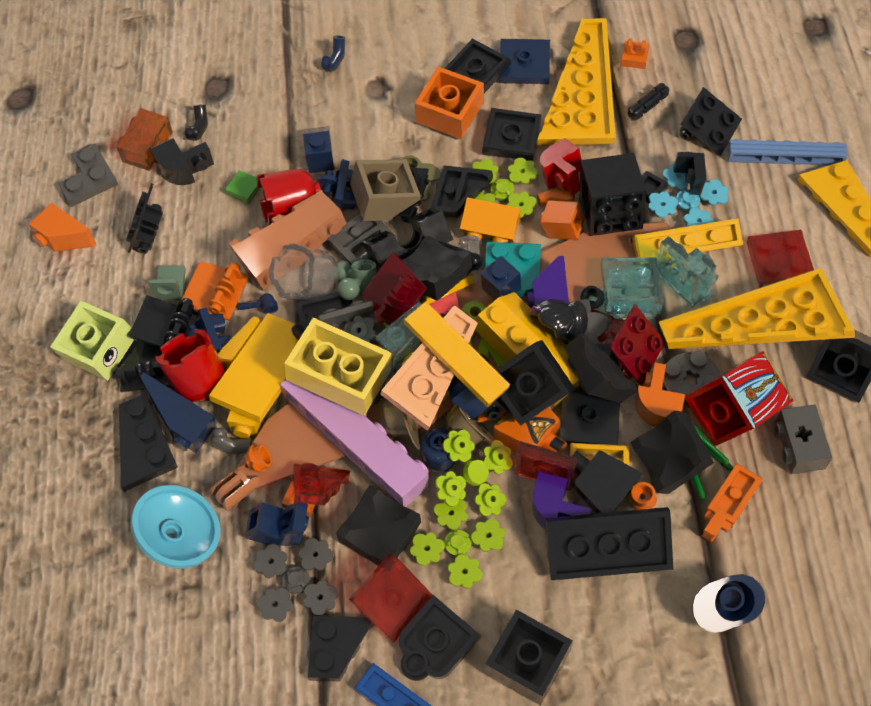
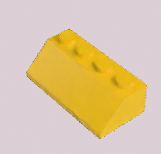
M515 292L497 298L478 314L476 319L478 324L475 330L506 362L533 343L543 340L573 386L576 388L580 385L581 380L577 372L568 362L569 357L564 349L566 344L559 337L556 338L553 330L542 325L538 318L530 316V307ZM560 399L550 407L553 409L560 401H562V399Z

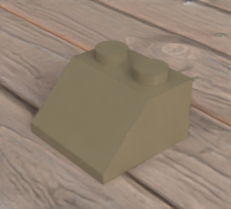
M407 159L356 160L350 185L363 221L390 220L420 200L421 195Z

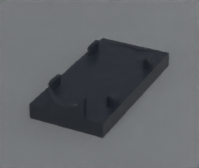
M668 507L546 518L547 558L551 581L674 570L671 513Z

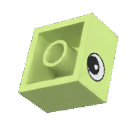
M80 301L50 347L64 361L108 381L134 339L129 337L132 328L124 319Z

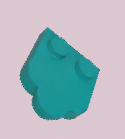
M487 242L485 268L499 256H502L521 274V290L516 294L522 299L524 295H527V292H532L533 280L540 275L541 244Z

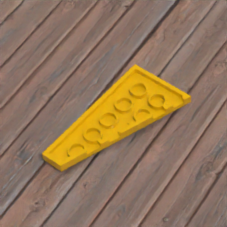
M607 18L581 20L573 47L566 61L564 71H562L552 98L551 107L544 120L542 131L539 134L537 145H553L564 138L574 145L615 144Z
M822 268L659 321L668 349L855 338V330Z

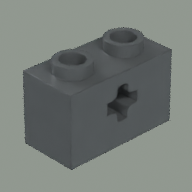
M816 404L782 409L773 426L775 436L780 438L782 442V460L785 465L789 466L791 475L825 470L832 459V455Z

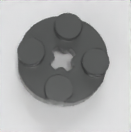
M701 351L681 353L666 363L662 387L663 390L682 393L686 396L718 377L720 373L717 366L707 358L705 353ZM687 375L697 378L696 385L684 381ZM684 398V404H686V407L691 408L686 399Z

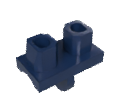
M342 159L340 169L336 171L335 176H333V171L328 170L325 175H320L317 178V182H319L321 190H323L326 196H329L330 192H332L331 201L338 208L353 210L356 205V199L353 192L345 190V186L351 188L350 182L353 169H349L350 161Z
M201 308L198 310L200 318L195 322V325L188 327L189 332L185 337L196 335L194 330H205L217 353H219L232 339L230 335L217 336L218 332H224L225 319L223 314L209 315L207 308Z

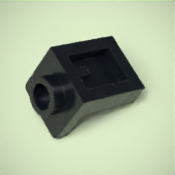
M678 152L673 172L685 173V182L690 185V195H701L706 181L704 153Z

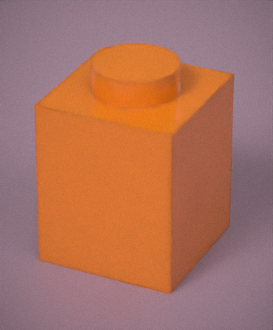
M548 201L545 210L541 213L540 225L543 227L548 238L578 240L585 217L578 202Z

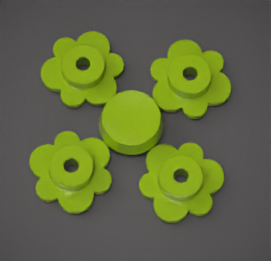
M485 158L481 162L475 161L472 164L474 169L492 170L493 179L490 182L493 183L491 193L484 195L481 192L475 199L495 203V199L498 201L508 200V206L520 208L521 218L524 215L529 216L533 213V208L537 205L536 198L529 196L526 191L520 194L513 193V183L521 182L522 184H528L530 179H535L538 176V171L534 168L535 163L533 161L517 158L514 161V165L508 167L510 180H496V173H498L499 169L497 165H493V161L489 158Z
M467 430L450 431L448 439H445L442 443L443 450L449 453L451 461L459 460L467 463L463 468L464 477L456 476L454 472L449 471L445 476L436 478L437 498L444 500L446 505L450 507L457 505L459 500L464 499L466 496V492L463 489L466 487L467 481L470 485L479 486L477 490L478 495L474 498L475 504L479 505V513L482 516L499 515L501 507L506 503V496L500 492L498 485L493 484L490 486L484 482L488 479L489 470L493 469L495 474H501L503 470H509L512 467L513 461L509 457L511 449L504 447L501 441L494 440L490 443V446L483 449L485 456L483 461L470 460V451L474 450L475 444L470 441L469 432Z
M459 500L457 505L450 507L444 501V503L435 505L434 513L438 517L437 522L440 526L447 525L450 530H453L446 536L445 544L441 539H436V535L432 532L427 533L426 536L424 534H416L413 537L414 546L410 548V554L416 557L419 565L426 566L431 561L434 563L440 560V553L446 548L451 555L457 556L455 563H450L448 566V571L451 573L449 577L450 583L453 586L462 585L464 588L469 589L473 586V582H479L483 577L481 569L478 568L479 561L475 558L469 559L465 555L470 550L472 542L475 545H480V549L483 552H488L490 549L497 551L504 545L502 538L505 537L506 531L504 528H499V522L496 519L491 518L485 523L478 522L475 526L476 531L472 533L470 538L469 534L465 531L457 530L461 526V522H465L468 519V514L465 512L466 502Z

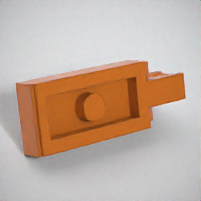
M737 463L706 510L704 519L709 523L701 537L712 543L720 530L727 533L730 528H733L760 486L763 478Z

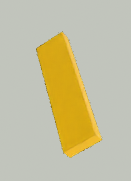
M738 218L632 236L637 263L743 245Z
M424 302L405 318L404 324L486 407L490 406L509 388L510 384L427 302Z

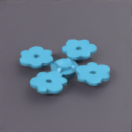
M671 164L670 168L665 169L663 177L668 180V186H676L682 191L677 194L676 198L669 196V193L665 191L660 194H650L648 209L655 211V215L658 218H665L667 215H674L676 212L675 208L678 206L682 211L689 212V214L684 216V221L687 223L686 227L715 222L710 217L709 211H701V209L697 208L700 204V198L708 201L712 206L717 203L725 204L728 201V187L722 186L721 181L712 179L709 183L705 182L701 195H690V190L686 189L688 184L685 182V173H674V164Z

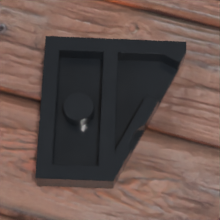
M443 165L431 208L442 210L444 217L458 218L464 212L467 197L475 199L492 181V170Z

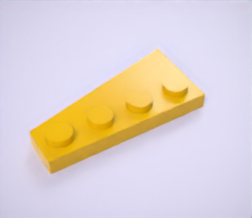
M845 160L799 174L797 181L802 187L806 186L818 203H823L830 211L829 215L836 222H841L847 229L846 233L871 257V199L849 162Z

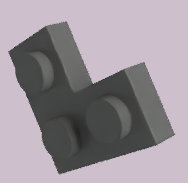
M95 143L72 154L81 172L58 183L71 207L118 185L115 176Z

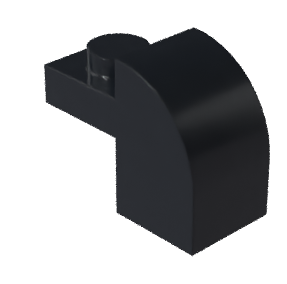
M174 138L150 148L154 162L163 178L175 185L195 183L194 173L214 165L211 151L206 142L184 152H181Z

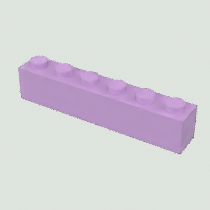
M287 380L280 384L283 397L398 504L407 507L429 486V471L420 460L416 459L414 461L408 456L406 448L399 441L393 442L386 436V430L378 422L372 423L367 418V414L363 416Z

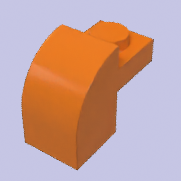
M656 362L654 363L652 373H646L644 386H638L635 400L638 414L652 427L659 425L674 410L682 411L685 394L662 390L666 364Z

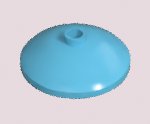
M164 485L149 490L138 500L131 515V531L138 547L147 557L166 567L183 569L197 566L211 556L219 543L220 522L214 508L203 496L186 487ZM166 534H171L173 538L168 537Z

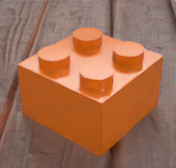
M437 66L415 102L416 122L462 140L484 103V83Z

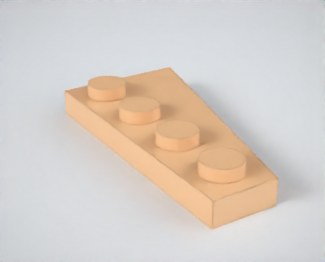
M454 305L443 319L469 343L478 323ZM422 342L381 390L380 395L428 431L454 374Z

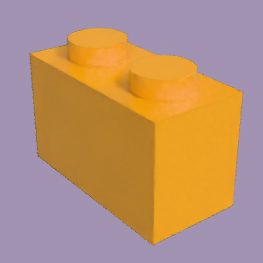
M467 197L460 230L463 234H466L467 239L481 241L483 237L492 239V242L515 243L522 213L518 207Z

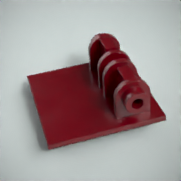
M392 252L361 295L367 302H373L375 310L374 320L381 325L385 322L392 331H396L427 287Z
M633 305L609 349L622 363L619 367L627 379L633 377L639 385H642L646 378V373L650 372L666 342L637 305Z

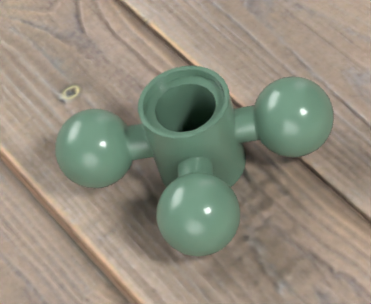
M344 260L337 261L332 266L331 273L333 278L340 282L338 284L339 295L345 300H352L361 295L377 274L376 263L372 260H358L351 265Z

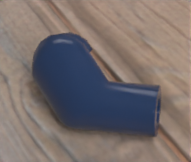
M333 36V53L331 57L324 56L322 58L321 67L324 70H336L344 59V36Z

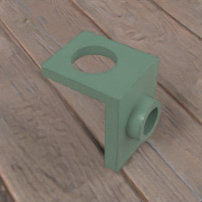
M184 265L158 266L157 279L149 280V286L155 298L160 300H182L186 273Z

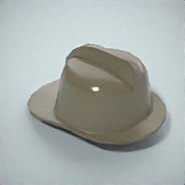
M386 399L381 406L382 427L391 435H409L415 447L420 450L421 440L417 422Z
M456 404L453 405L446 416L445 426L447 430H455L457 432L467 430L470 434V441L475 445L485 438L489 441H494L493 435L482 422H478L477 418H472Z

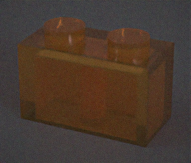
M141 108L136 117L131 119L125 134L118 140L116 147L122 162L150 171L155 163L150 148L168 141L173 134L168 117Z

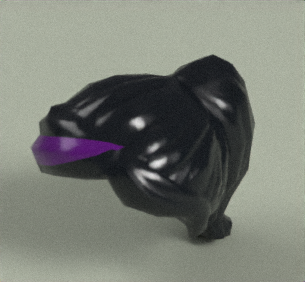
M550 299L534 303L533 307L529 309L531 317L538 318L542 325L552 329L556 338L560 337V335L563 336L567 344L580 333L585 334L589 319L586 308L580 301L566 303Z

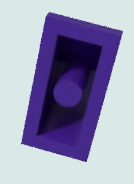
M558 256L533 280L532 292H527V304L530 308L533 307L534 303L550 299L569 303L564 256Z

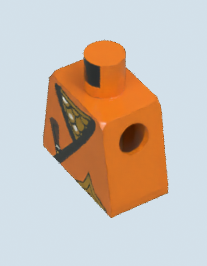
M549 407L521 426L515 417L512 418L507 413L494 426V440L501 441L504 446L530 459H536L544 449L558 457L567 445L565 441L556 436L560 428V419Z

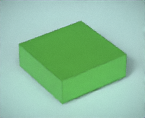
M240 170L225 189L227 195L247 204L252 201L259 191L257 189L256 177Z

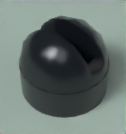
M591 285L583 289L580 300L588 299L591 309H597L604 304L605 295L601 289ZM590 296L596 297L597 300H596V301H590V300H589V297H590Z

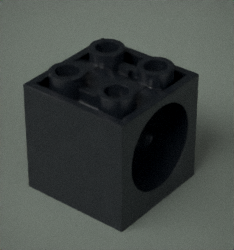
M629 153L581 160V191L579 199L590 236L643 229L646 187L635 154Z

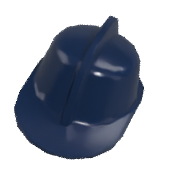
M745 574L731 575L713 581L698 591L692 605L693 616L697 623L707 631L714 633L726 631L756 619L763 611L765 592L761 584L753 577Z

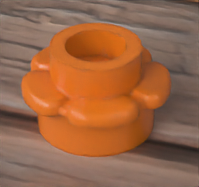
M262 444L249 447L250 450H248L245 457L248 467L256 472H264L265 468L270 467L272 464L269 450Z
M646 482L636 483L627 495L629 503L633 504V507L637 510L653 508L657 502L655 489ZM644 495L645 499H641L639 496Z

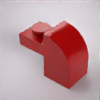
M566 138L549 146L541 154L540 163L545 184L549 189L557 185L573 195L581 191L577 173L580 172L582 159L580 149Z

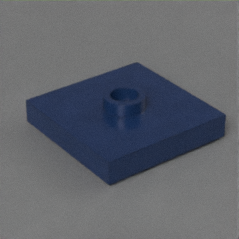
M501 39L500 53L510 58L511 65L499 77V83L549 84L550 40Z

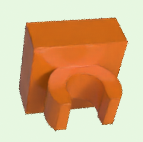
M631 38L628 41L625 40L621 66L645 69L649 44L645 40H642V43L633 42Z

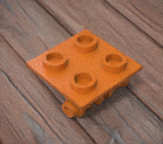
M200 261L182 300L184 298L191 299L194 305L193 311L198 312L201 308H207L209 315L223 314L224 319L230 321L250 274L242 273L239 270L240 266L234 262H231L230 265L224 268Z

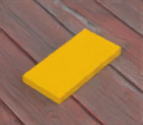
M267 313L210 393V401L261 423L282 392L280 384L286 380L284 363L298 342L291 331V328L296 324Z

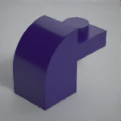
M538 472L533 489L532 511L540 526L544 529L546 528V518L590 514V508L563 501L568 479Z

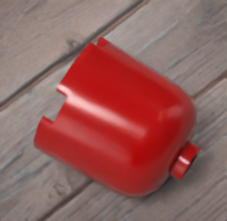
M302 169L258 174L256 177L257 189H263L264 199L259 200L265 223H268V225L272 224L271 219L279 214L288 215L292 212L293 206L321 191L319 182L314 183L312 176Z
M194 330L196 335L188 337L181 333L161 346L162 354L161 356H156L155 359L176 393L191 402L209 401L210 393L226 372L205 330Z

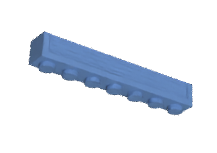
M734 139L730 140L728 146V162L832 165L847 159L846 143Z

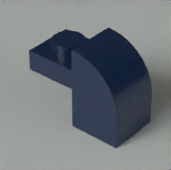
M296 501L283 509L263 502L249 511L245 539L267 545L276 544L278 546L301 544L302 534L309 522V517L306 515L308 504Z

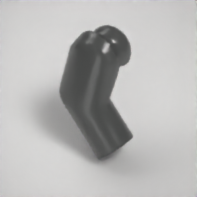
M214 428L212 430L213 438L210 439L212 445L227 454L247 453L252 445L251 438L235 440L228 438V432L225 428Z

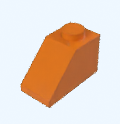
M50 203L29 223L34 233L33 239L41 247L48 246L55 252L93 247L96 244L88 227L53 203Z

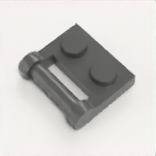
M359 214L342 227L340 232L329 236L327 241L344 261L352 265V263L358 260H369L366 251L358 257L354 255L355 252L364 247L362 242L384 231L393 232L382 221H363L361 214Z

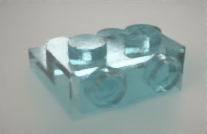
M669 236L660 242L654 272L692 307L700 301H707L713 295L715 290L711 286L719 278V275L715 273L717 266L712 258L707 254H703L698 248L688 254L682 244L675 242Z
M656 257L601 259L605 315H612L616 319L626 318L633 305H637L647 319L661 313L664 297Z

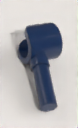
M269 293L263 294L260 300L238 304L239 310L262 307L265 314H272L278 311L277 302Z

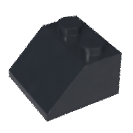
M855 330V338L825 339L806 377L860 403L871 382V337Z

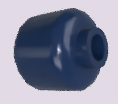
M435 428L428 431L420 443L421 457L424 464L435 471L448 470L457 462L451 461L449 453H446L442 448V443L445 439H448V433L450 432L444 428Z

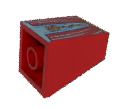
M764 351L739 363L685 396L686 401L714 446H718L756 428L794 401Z

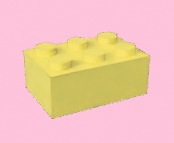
M313 318L284 363L286 380L365 416L391 371L392 353Z

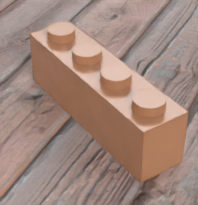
M319 191L293 206L292 212L288 215L279 214L271 219L272 224L261 230L256 227L248 232L249 237L240 242L238 239H235L228 244L245 271L265 290L270 285L275 284L291 268L296 267L311 252L319 249L328 240L329 236L340 232L347 223L341 210L322 191Z

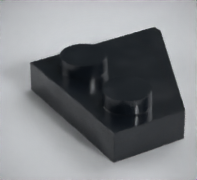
M313 616L308 679L310 681L340 682L348 669L351 659L356 656L360 649L362 640L368 630H371L373 627V618Z

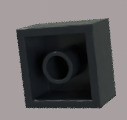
M543 340L533 343L496 369L510 384L509 388L501 395V398L520 426L576 389Z
M516 609L485 663V674L541 706L571 651L573 640Z

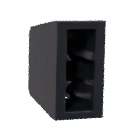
M600 450L591 461L576 451L566 463L568 467L579 474L573 483V489L595 513L614 512L643 474L639 470Z

